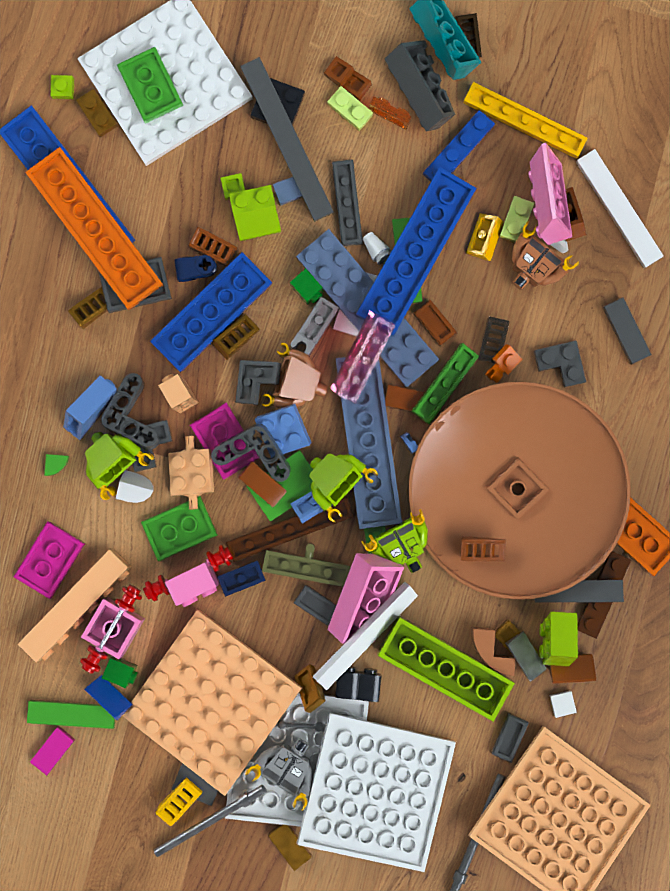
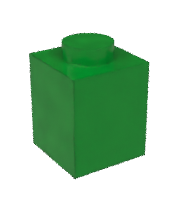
M306 268L290 282V286L307 305L310 302L316 303L323 296L321 294L323 287Z
M112 656L108 661L102 679L127 688L130 684H134L138 676V672L135 671L138 665Z

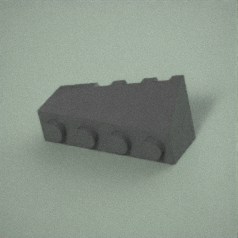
M425 40L401 43L384 59L388 64L390 72L399 83V88L407 97L410 107L418 116L421 126L426 132L439 129L455 115L446 91L440 87L442 81L440 75L435 73L432 68L434 61L432 56L426 53L427 43Z

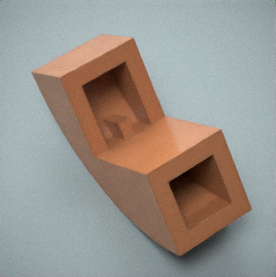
M471 627L472 641L479 656L497 672L514 676L515 658L507 655H494L495 630L493 628Z

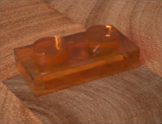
M373 97L370 102L369 110L374 114L407 130L411 121L408 111L400 107L397 109L391 106L390 102L384 98L378 99Z

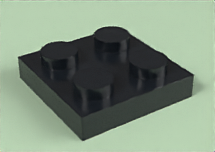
M270 78L293 126L305 91ZM256 101L250 116L267 124Z

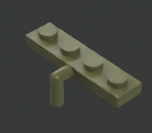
M309 543L306 546L304 557L266 550L262 572L344 587L351 566L313 559L315 546Z

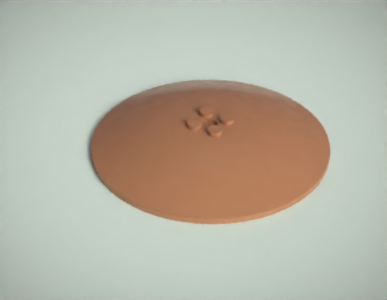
M505 382L490 385L473 391L451 404L436 418L424 434L416 450L410 471V509L413 516L420 514L419 509L423 512L424 521L428 529L427 545L425 547L440 567L462 584L484 594L500 598L534 599L546 597L571 588L583 581L613 551L623 532L630 506L631 491L628 465L623 450L610 427L599 414L577 397L555 387L533 382ZM515 483H521L525 489L522 494L513 493L512 486ZM462 537L506 539L505 561H461ZM468 544V554H472L473 544ZM477 544V554L481 555L482 544ZM486 544V555H490V544ZM495 544V556H499V544Z

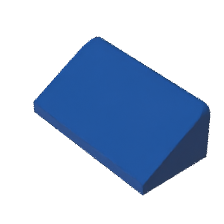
M102 675L84 689L117 721L133 705L110 682L102 679Z

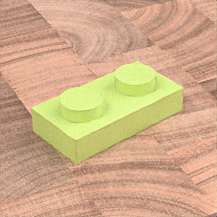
M342 86L327 101V105L359 131L373 116L371 110Z
M517 196L513 197L499 236L500 238L516 242L519 235L523 233L525 223L528 222L534 202Z

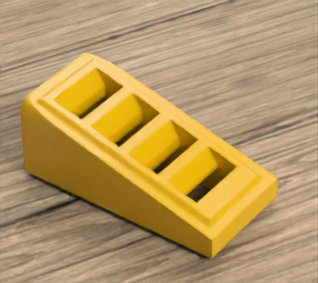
M186 777L159 804L155 813L169 826H172L203 791ZM185 788L189 793L192 794V796L190 797L182 789Z

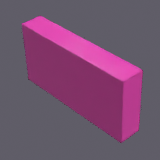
M58 726L30 763L47 776L75 739Z

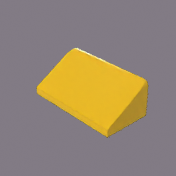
M480 213L466 253L486 261H491L504 222L498 216Z

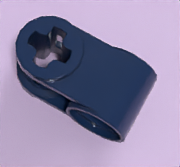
M208 255L182 257L174 260L177 282H188L211 277L217 271L216 262ZM205 262H208L211 265L208 266L207 271H205L202 268L203 266H205Z

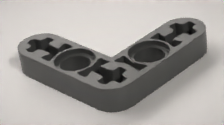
M131 373L123 379L104 411L101 422L107 430L126 437L145 449L151 450L159 445L160 438L157 432L128 417L144 389L142 378L138 374ZM136 381L138 386H132L131 388L129 383ZM122 397L128 398L129 401L125 407L117 405L118 400ZM115 408L117 411L121 412L122 414H119L118 412L116 413L113 409ZM115 416V419L117 420L116 423H109L108 419H113ZM128 425L136 426V431L132 435L125 433V428ZM141 432L147 437H150L152 434L154 440L146 443V440L140 436Z
M255 424L218 444L211 453V458L215 464L225 465L255 449L275 481H285L291 472L289 463L268 428L263 424ZM255 430L263 432L262 440L265 444L262 447L259 446L262 443L261 439L253 436ZM237 439L243 440L246 448L243 450L237 449L234 441ZM230 447L231 451L225 455V459L217 456L219 450L224 452ZM265 448L274 449L275 456L273 458L266 457L264 455ZM278 458H279L280 460L278 461L277 465L279 466L280 469H283V468L285 469L283 476H282L281 473H278V474L276 473V471H277L278 468H277V466H276V464H275L274 462H275Z

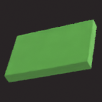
M156 47L117 64L145 124L184 106Z
M300 450L286 459L291 468L290 475L285 481L277 483L287 492L274 507L269 505L250 487L246 486L270 522L292 508V502L312 491L311 484L313 481L309 475L313 469ZM277 465L276 473H281L283 476L285 469H280Z
M201 496L197 497L198 509L189 510L188 501L141 522L158 562L218 535Z

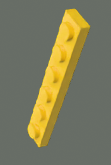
M475 82L472 83L463 101L464 104L478 111L480 110L482 113L543 143H547V145L576 159L579 157L588 139Z

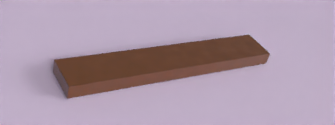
M347 497L343 498L336 506H331L342 513V517H340L338 512L332 513L331 517L335 522L329 520L328 512L325 510L304 523L300 521L298 516H294L227 541V547H229L233 555L232 561L236 562L353 518L354 515Z

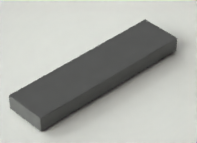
M353 160L332 162L341 244L344 247L363 245Z
M583 580L559 593L535 598V603L624 602L623 580Z

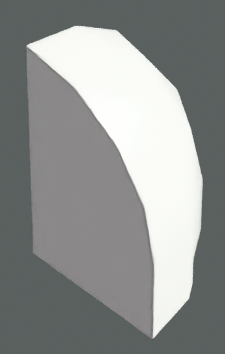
M125 470L119 482L116 499L133 503L143 502L151 496L153 484L145 476Z

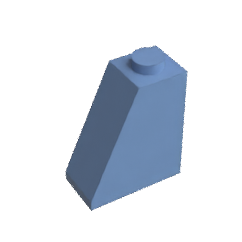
M99 376L66 410L63 428L78 440H81L115 395L117 388L114 383L109 379Z

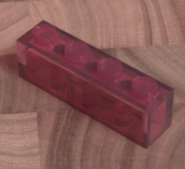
M369 311L331 387L337 396L353 403L357 402L396 326L389 319Z

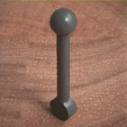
M280 720L277 724L280 729L293 727L310 728L318 732L323 730L321 722L316 724L285 723V721Z

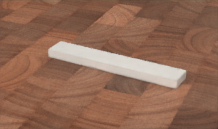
M594 149L578 159L576 164L643 268L662 258V252L597 151Z
M404 582L313 675V678L320 685L328 690L417 598L418 595L410 585Z

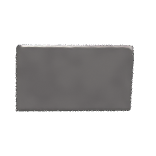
M524 631L505 642L530 682L547 669Z

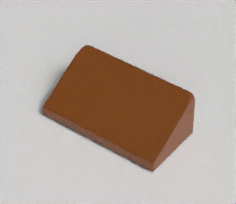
M592 654L578 655V658L570 666L549 665L553 684L596 681Z

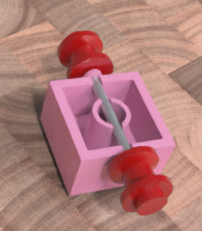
M220 545L218 552L214 554L210 551L206 552L207 562L170 580L165 579L163 575H159L158 581L154 583L146 581V587L143 588L147 599H152L155 602L158 600V595L165 593L168 596L171 594L176 606L182 604L183 607H186L198 600L196 596L202 594L204 598L217 591L216 587L220 584L215 572L219 571V565L223 563L228 566L231 565L230 560L233 559L229 547L224 548L223 545Z
M130 584L128 587L123 586L122 591L124 595L121 599L116 598L114 601L107 597L100 603L81 638L96 646L89 645L87 648L90 652L88 657L81 658L80 660L82 669L92 674L94 671L99 672L101 670V667L98 665L101 659L106 660L108 657L105 652L117 659L124 656L145 618L134 612L133 604L135 600L142 599V595L139 594L141 590Z

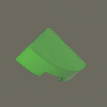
M46 454L44 476H52L59 473L67 465L69 456Z

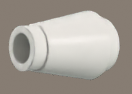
M373 232L365 235L362 240L373 262H377L378 265L386 262L391 253L390 248Z

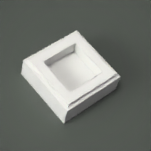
M572 691L549 695L555 718L577 713Z

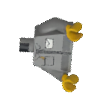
M298 738L293 747L285 743L281 746L275 745L263 751L254 762V766L246 770L245 775H248L250 771H254L255 778L252 781L257 780L260 775L296 797L292 803L293 807H295L296 801H301L303 803L301 811H303L307 806L306 798L311 790L313 780V768L309 765L310 759L303 755L309 744Z

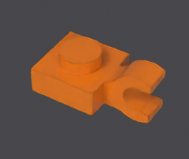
M506 344L492 358L495 364L485 375L497 383L503 377V373L509 375L522 361V358L510 345Z

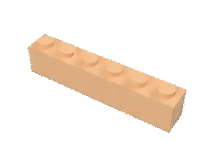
M109 549L18 645L36 663L42 659L46 661L54 653L52 650L57 643L62 645L69 637L67 633L72 628L76 630L85 621L82 617L87 612L90 614L94 612L100 605L98 601L103 596L107 598L115 590L112 586L117 581L121 583L130 574L128 570L131 566L114 549Z

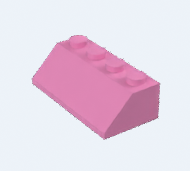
M543 143L530 161L531 171L528 174L531 183H533L531 195L536 204V207L533 209L534 215L538 220L536 232L540 239L542 238L547 245L571 238L572 230L562 163L547 143Z
M356 553L327 630L344 644L395 592L404 566L375 554Z

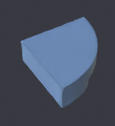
M406 432L400 437L410 453L416 452L418 445L412 440L410 434Z

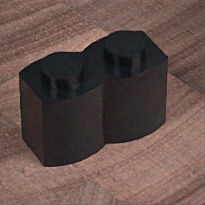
M350 666L336 680L335 698L379 702L381 674L377 673V669L364 668L363 672L355 671L356 667Z

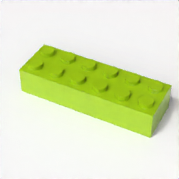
M401 616L396 618L377 652L379 657L493 722L515 684L510 678Z

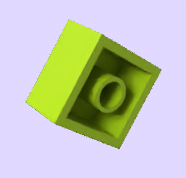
M550 612L544 618L543 623H540L539 635L543 637V645H540L539 656L543 658V665L570 666L578 658L577 613Z

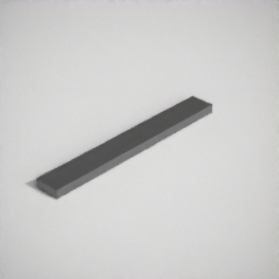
M260 57L240 66L314 222L334 213Z

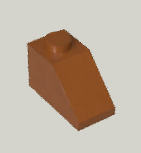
M573 187L565 189L572 237L565 239V241L587 235Z

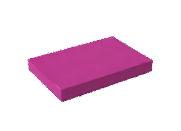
M227 403L190 425L204 449H211L212 451L218 444L244 431ZM237 439L234 441L237 449L243 450L246 448L243 440ZM230 447L224 452L219 450L217 456L225 459V455L231 451ZM255 449L225 465H217L214 462L213 464L223 480L260 457Z
M47 521L15 573L14 578L45 597L52 599L85 543Z

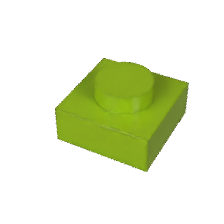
M51 75L52 99H74L73 76Z
M241 173L221 177L225 200L230 199L229 194L245 191Z

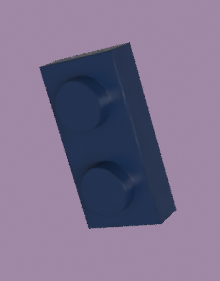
M258 560L218 576L225 597L266 581Z

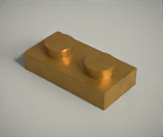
M94 89L76 100L100 137L118 127Z

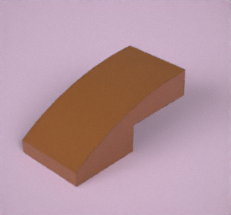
M337 56L324 72V75L338 87L342 86L359 101L372 86L371 80L354 71L353 66Z
M253 461L238 477L272 507L287 492Z

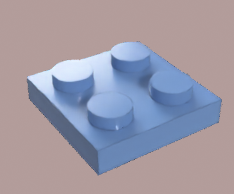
M296 404L257 416L254 419L256 424H263L268 428L283 454L309 446L312 443ZM268 447L267 450L270 457L273 458L275 450Z

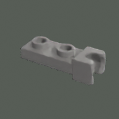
M320 297L303 326L294 337L290 347L296 349L299 344H305L306 350L304 353L310 357L338 312L339 307Z

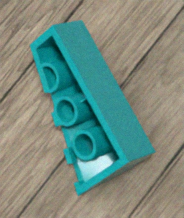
M417 0L409 8L413 14V19L423 30L424 37L431 43L436 56L442 61L447 74L453 80L465 78L482 63L444 0Z

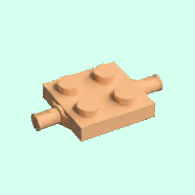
M186 436L185 450L168 453L171 496L189 497V510L198 509L197 496L214 492L212 450L195 449L194 436Z

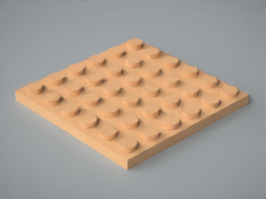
M198 609L131 703L133 705L122 716L225 796L303 687Z
M542 726L468 835L542 891H594L651 805L546 727Z

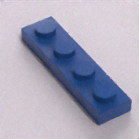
M479 110L428 166L423 175L429 181H432L439 167L452 174L494 127L495 123Z

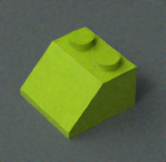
M271 185L229 194L240 241L281 232Z

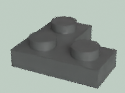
M577 341L534 350L538 372L559 367L564 388L586 383Z
M240 360L235 403L258 405L260 384L279 385L281 363Z
M168 420L146 425L157 432L160 438L159 445L173 441ZM136 428L125 430V433L132 435ZM141 432L140 436L146 440V443L154 440L152 434L150 437H147ZM139 446L141 452L151 453L154 456L153 449L148 450ZM135 456L136 461L133 463L134 472L157 467L155 457L154 460H151L148 456H145L144 461L149 465L142 466L139 463V457Z

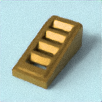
M102 287L68 310L70 315L83 329L108 310L107 305L98 297L101 294L104 296ZM95 299L101 308L97 309L92 301ZM89 305L94 313L90 314L85 307ZM79 311H82L85 314V319H83L79 315Z
M245 314L215 338L213 346L228 360L260 329ZM243 323L250 330L249 333L241 326ZM236 329L244 336L243 338L235 332ZM230 335L235 339L236 344L229 339ZM224 341L230 347V349H228L222 342Z

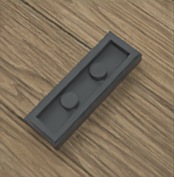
M624 297L604 306L605 314L630 364L652 355Z

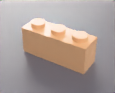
M170 374L162 379L163 383L158 385L171 408L178 413H182L199 403L187 382L178 374L175 376Z

